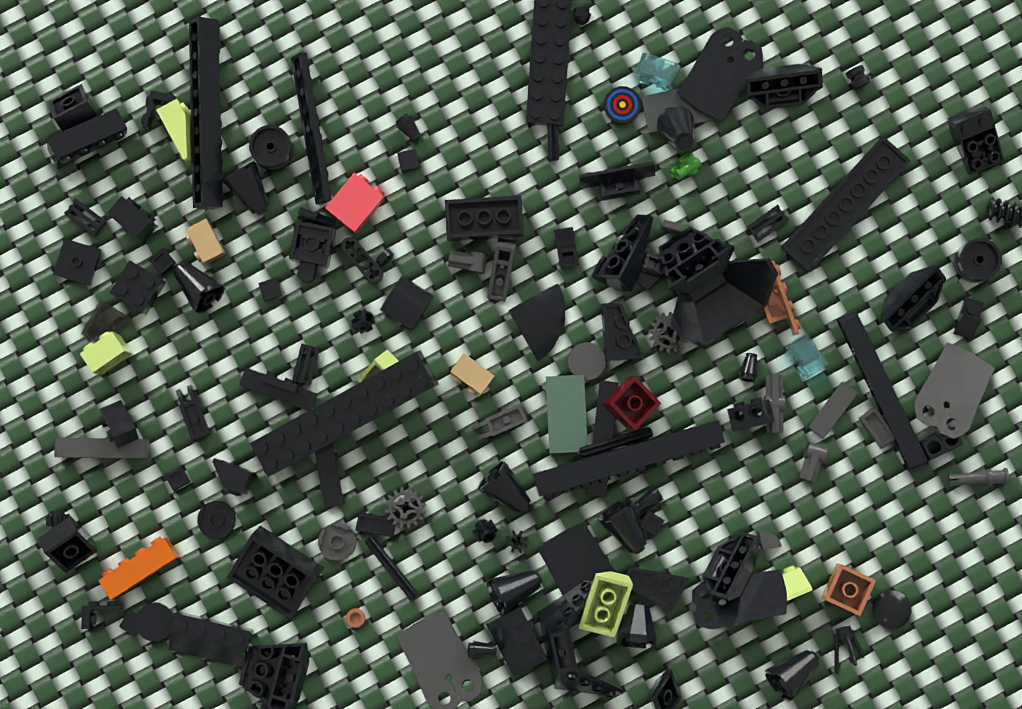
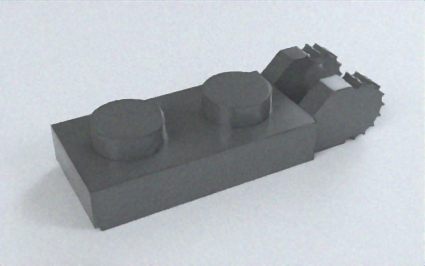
M517 404L485 418L484 421L473 425L472 429L478 430L488 425L490 431L476 437L478 441H481L525 423L528 420L521 404Z

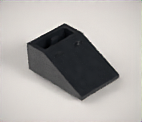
M981 104L947 118L951 136L969 175L1004 161L991 109Z

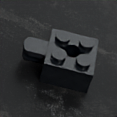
M296 221L289 259L299 263L297 275L302 282H313L316 278L318 267L329 268L336 236L334 228Z

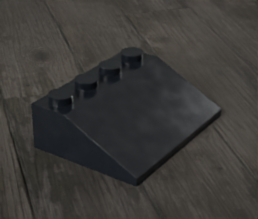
M259 526L251 534L227 578L289 619H292L318 580L324 567L270 531Z

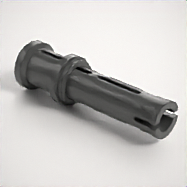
M1003 468V470L996 471L987 469L985 472L948 474V479H956V481H948L949 486L984 483L988 486L999 483L1009 485V472L1007 468Z

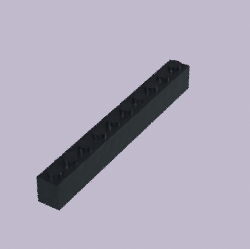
M196 17L189 20L193 208L214 210L222 208L224 201L222 195L223 159L221 153L220 28L218 20L205 17Z
M715 420L536 472L532 476L538 496H543L546 499L555 496L554 492L562 490V494L573 491L574 486L580 485L581 488L591 486V481L599 480V483L611 480L610 476L615 474L618 477L628 475L629 470L636 469V472L646 470L647 465L653 463L654 466L666 464L665 460L670 458L673 461L680 460L687 453H691V456L703 453L702 449L708 447L710 450L721 448L720 444L725 443L719 420Z

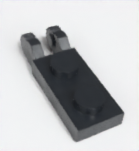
M189 385L187 390L191 401L185 402L181 389L176 390V394L191 440L195 441L211 435L194 388L192 385Z

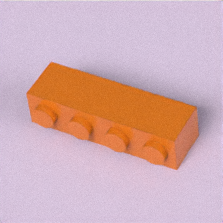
M161 537L156 538L151 542L152 546L145 549L143 547L134 553L135 557L132 559L126 558L118 563L119 567L115 570L111 568L101 574L103 577L98 581L110 600L116 599L180 557L168 537L163 539Z

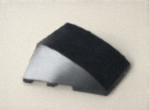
M689 227L658 247L669 290L693 293L725 272L734 252V246L730 244L725 245L721 243V240H714L708 237L707 234Z
M307 643L249 646L239 685L266 703L270 709H294L300 700L310 663Z

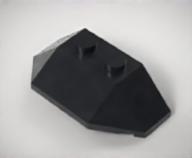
M803 64L762 68L746 77V96L764 109L803 105L823 87L822 68Z
M932 265L911 272L884 298L881 319L891 332L911 329L938 302L943 283L946 281V277L939 267Z
M740 532L736 537L727 540L717 547L702 576L711 596L730 601L741 595L756 565L760 542L759 536Z

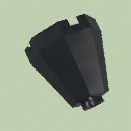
M634 601L626 611L616 636V644L620 645L623 642L624 647L641 649L646 648V645L650 644V648H655L657 637L649 606H645L644 602Z

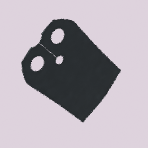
M730 27L714 32L677 93L700 111L723 121L733 104L746 88V77L761 68L763 62L762 48L752 40H743L740 33ZM730 35L733 38V44L731 46L723 45L721 41L723 36ZM752 49L755 52L754 59H745L743 56L744 51ZM729 56H733L734 61L732 63H729L727 61V58Z
M585 522L559 533L538 549L562 596L582 582L594 580L597 573L616 572ZM581 610L580 614H579L578 617H577V619H579V620H580L581 615H582V612H583L582 610Z
M781 569L751 574L741 595L726 601L724 605L719 604L720 598L711 596L708 599H702L700 597V592L707 589L704 582L692 590V602L696 605V610L693 612L695 624L703 628L718 629L787 614V593ZM705 611H712L714 617L710 621H705L702 619V614Z

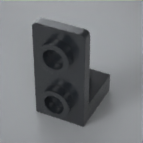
M151 90L150 95L146 98V114L144 113L141 119V124L146 131L151 130L156 104L164 106L175 100L176 97L171 94Z
M88 601V605L82 606L81 629L94 628L97 621V615L94 613V610H122L124 605H119V601H107V605H100V601Z

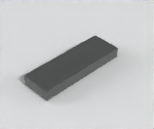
M842 381L809 424L808 428L824 439L858 392Z

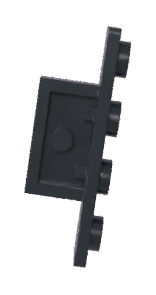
M644 162L637 165L580 174V187L584 189L600 186L603 201L639 195L638 179L655 176V163Z
M245 368L240 386L308 411L313 408L317 393L295 385L296 381L286 377L284 381L277 379L278 375L267 371L264 374Z

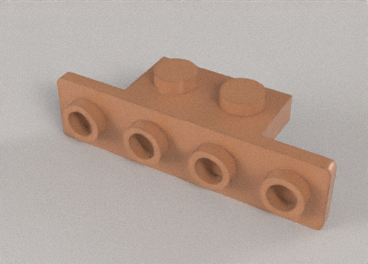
M772 261L778 276L768 304L763 310L768 324L787 318L792 335L795 336L799 334L800 324L797 318L794 319L792 313L794 307L791 300L788 301L786 294L788 290L786 284L781 282L780 267Z

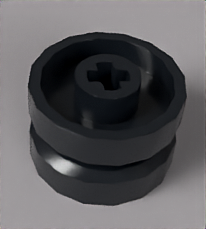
M265 125L258 128L252 134L249 141V151L253 159L261 168L269 171H278L285 168L291 162L294 155V146L289 135L282 128L275 125Z
M976 238L962 245L954 257L956 273L963 280L970 283H980L993 277L999 271L1002 264V254L999 247L994 242L985 238Z

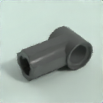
M451 250L448 267L485 274L488 255L479 252L467 253Z
M808 442L804 452L805 459L798 478L815 483L820 466L826 458L827 447Z

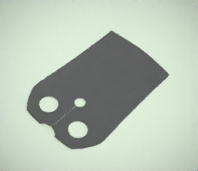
M947 342L915 399L914 406L917 419L928 427H937L941 434L953 439L965 434L972 424L995 368L975 354ZM944 402H949V403H950V407H949V408H945V407L943 406V403H944ZM925 406L933 407L935 413L932 417H926L923 414ZM953 418L958 422L956 430L948 429L946 426L948 419Z
M445 611L416 622L396 636L423 695L432 708L456 709L460 702H469L480 695L482 675L472 658H468V652ZM450 674L452 676L451 682L445 680L446 675ZM468 679L474 683L472 691L465 692L462 689L464 680ZM447 692L450 695L451 699L448 704L444 705L439 702L438 696L440 693Z

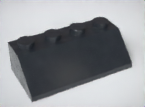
M176 612L170 629L169 650L243 668L253 629L183 612Z

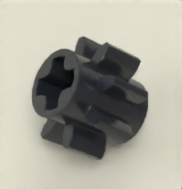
M363 309L353 313L355 318L351 320V324L354 330L360 331L361 334L373 330L372 324L375 323V318L371 312Z
M64 509L50 511V516L45 517L46 525L54 528L67 519L70 514H65Z
M482 519L475 524V530L472 532L479 543L481 541L489 543L495 539V532L498 529L492 520Z
M512 530L513 536H506L510 543H507L505 546L511 545L512 553L515 549L522 553L521 547H528L527 544H524V540H527L528 537L523 538L521 536L522 530L519 534H515V531ZM521 537L522 545L514 547V542L511 541L512 538Z

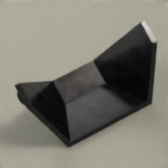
M771 259L729 261L725 272L693 293L679 292L670 322L673 331L677 332L680 338L703 348L766 307L778 276V272Z
M586 580L537 612L554 689L615 698V695L623 694L622 689L578 670L569 629L586 604L593 580Z

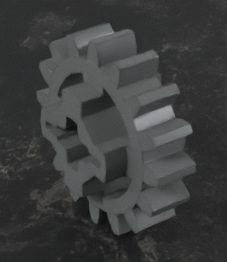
M664 312L661 313V319L656 316L654 318L656 323H650L653 329L648 330V333L653 334L649 338V341H655L653 347L660 346L659 352L666 349V354H669L670 349L674 353L677 352V347L683 349L682 342L688 343V341L681 338L677 343V332H674L671 337L663 335L667 328L670 331L673 330L670 323L672 312H669L668 316ZM662 322V330L656 333L658 325ZM663 339L667 341L669 345H665L661 343L659 340Z
M401 487L399 493L393 490L394 496L388 495L390 502H385L384 505L388 506L389 509L384 510V512L390 514L387 520H394L393 526L399 523L400 529H402L403 525L410 529L411 523L417 526L416 520H423L420 514L426 513L422 509V507L426 506V503H421L420 500H422L423 496L417 497V490L412 493L411 487L407 491H404L403 487ZM404 495L402 501L394 502L397 497ZM411 497L416 500L418 507L412 504ZM404 503H407L408 507L414 510H407L406 513H403V509L397 506H403ZM392 509L398 511L399 519L394 515ZM411 513L416 514L413 519L406 521L408 515Z

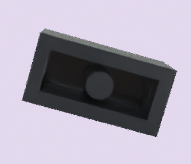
M121 400L100 408V423L103 428L107 427V437L110 442L114 441L117 448L139 439L136 427Z

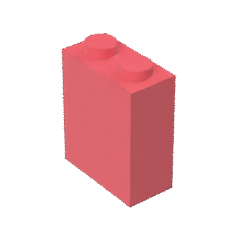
M353 173L325 209L352 232L357 234L385 198L382 196L384 192L377 186L371 187L366 177L362 174L358 176Z

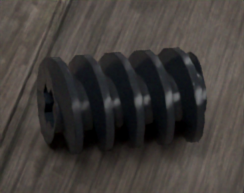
M994 197L989 198L985 213L988 215L989 221L995 216L996 223H999L1000 219L1003 218V224L1005 225L1008 220H1011V226L1018 222V227H1022V204H1019L1017 207L1016 202L1010 204L1009 200H1005L1002 203L1000 198L996 201Z

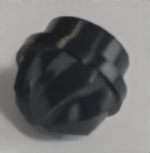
M574 8L572 16L577 24L585 25L589 22L591 13H589L590 8Z

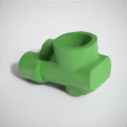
M687 153L679 158L681 164L671 168L669 174L673 179L677 178L678 180L684 178L687 174L688 176L693 175L702 166L699 158L694 157L693 153Z

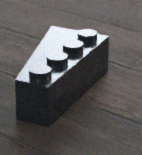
M115 108L47 138V150L58 170L98 148L106 146L114 140L118 141L124 138L125 134H127V127L118 109Z

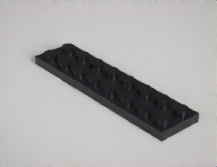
M534 0L526 124L564 125L572 0Z
M882 136L780 248L809 273L911 160Z

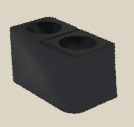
M955 426L948 427L950 430H956ZM940 431L919 441L928 461L947 453L946 450L949 452L963 445V441L959 436L957 437L958 443L954 446H949L945 442V435L941 434ZM931 441L940 443L941 450L938 454H931L928 451L927 446Z

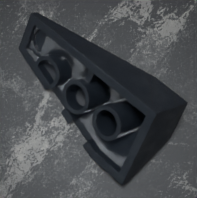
M637 214L623 231V237L618 243L614 242L611 245L612 250L606 257L603 255L600 258L591 277L616 290L632 292L640 275L653 217L651 215Z

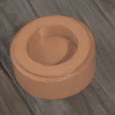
M359 608L351 609L346 615V622L352 628L361 627L365 623V613Z

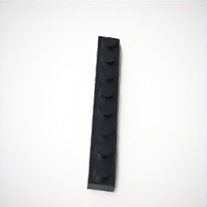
M300 52L291 58L315 204L323 205L332 200V191L329 187V174L326 169L322 134L319 128V116L315 105L316 98L312 87L313 80L309 70L310 63L307 58V52Z

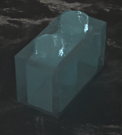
M643 52L635 75L639 79L638 81L643 84L649 85V83H652L659 89L667 90L668 88L673 90L680 72V66L676 62Z
M804 333L785 347L787 350L785 354L791 361L794 360L798 365L796 369L802 377L806 376V378H809L829 364L807 333Z

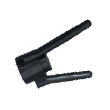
M850 625L836 628V634H833L836 674L839 673V640L841 644L847 643L854 666H857V661L851 644L852 640L861 658L865 657L855 636L854 629L852 630Z

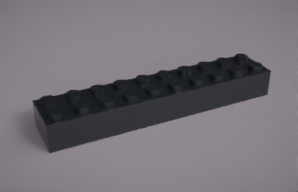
M420 350L256 439L250 445L266 475L270 477L436 387L439 383Z

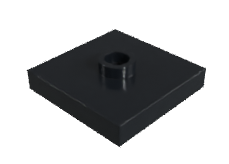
M64 238L53 275L91 286L102 250Z

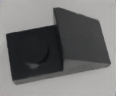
M964 297L953 334L970 340L973 338L982 321L980 314L984 305L983 302Z

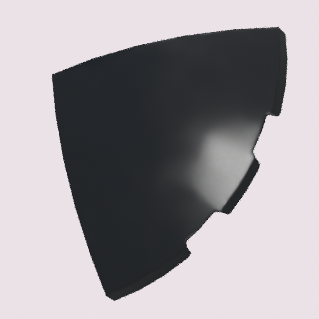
M558 283L508 310L537 361L544 358L555 347L564 328L565 301Z

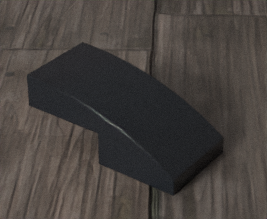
M573 227L554 229L560 268L579 266Z

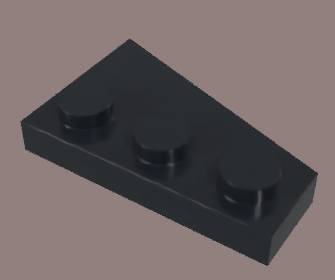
M621 302L602 303L601 315L605 361L644 359L637 345V339L629 326L630 323Z
M630 566L625 573L633 583L632 590L670 612H672L690 579Z

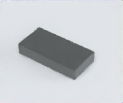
M875 407L858 418L880 449L895 440L892 430Z

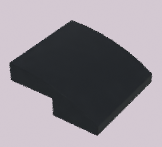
M401 276L380 310L413 330L434 295L406 277Z

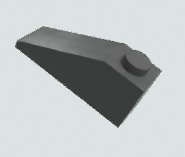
M498 238L487 298L506 302L517 241Z

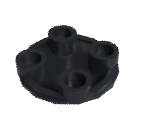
M886 591L875 598L873 615L882 627L898 629L909 621L912 613L911 604L903 593Z

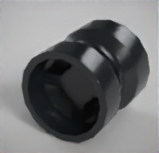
M859 65L845 73L847 78L851 80V86L854 91L871 83L869 77L864 73L863 65Z

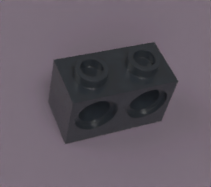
M762 397L751 399L750 404L745 405L743 401L733 404L734 408L727 409L732 432L775 422L770 400H762ZM758 407L761 409V416L757 414ZM740 412L744 414L743 420L740 418Z

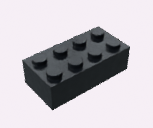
M521 195L445 200L448 241L524 237Z

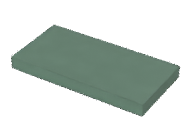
M584 375L546 376L549 453L580 452V447L588 445Z

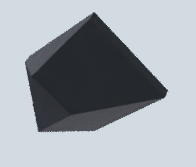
M667 669L655 681L648 692L653 709H675L681 699L672 669Z

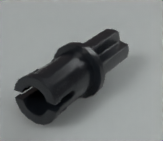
M302 207L299 209L297 219L316 225L335 227L336 220L334 218L322 215L319 211L313 212Z

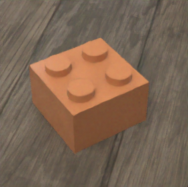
M836 563L821 599L861 616L876 580Z

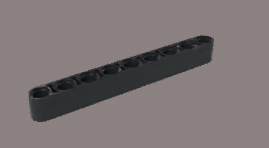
M853 310L838 317L837 323L883 419L893 432L894 443L906 468L912 473L929 465L857 312Z

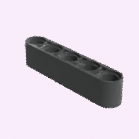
M55 438L54 457L148 459L149 439H136L117 448L114 441L110 442L108 438Z

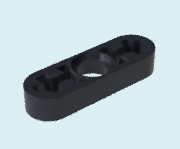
M345 238L341 244L344 253L370 283H380L384 277L381 268L355 238ZM347 242L355 243L353 246L358 253L354 258L351 257L354 255L351 249L346 250ZM361 255L368 258V263L364 266H360L357 263V259ZM371 263L374 264V266H371L372 270L380 272L377 280L375 278L370 279L372 275L369 270L363 271L369 268Z

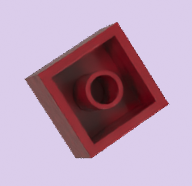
M628 376L602 404L628 431H635L655 411L661 402L636 376Z

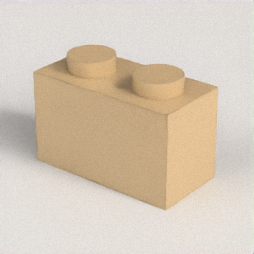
M204 219L186 228L188 234L185 236L190 245L194 244L197 250L194 254L199 262L202 261L207 265L226 255L209 220Z
M463 353L450 371L453 374L451 378L459 384L464 382L468 385L467 390L475 396L477 393L482 395L495 378L492 373L465 353Z

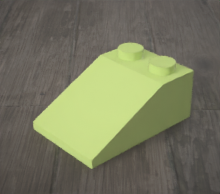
M175 99L158 108L157 112L183 160L189 166H192L191 112L184 102L180 103Z

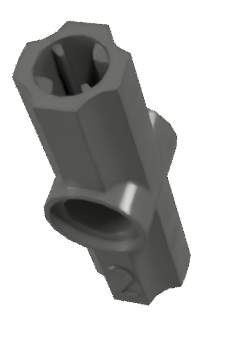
M766 375V395L764 400H770L775 421L766 424V433H783V413L785 412L783 375Z

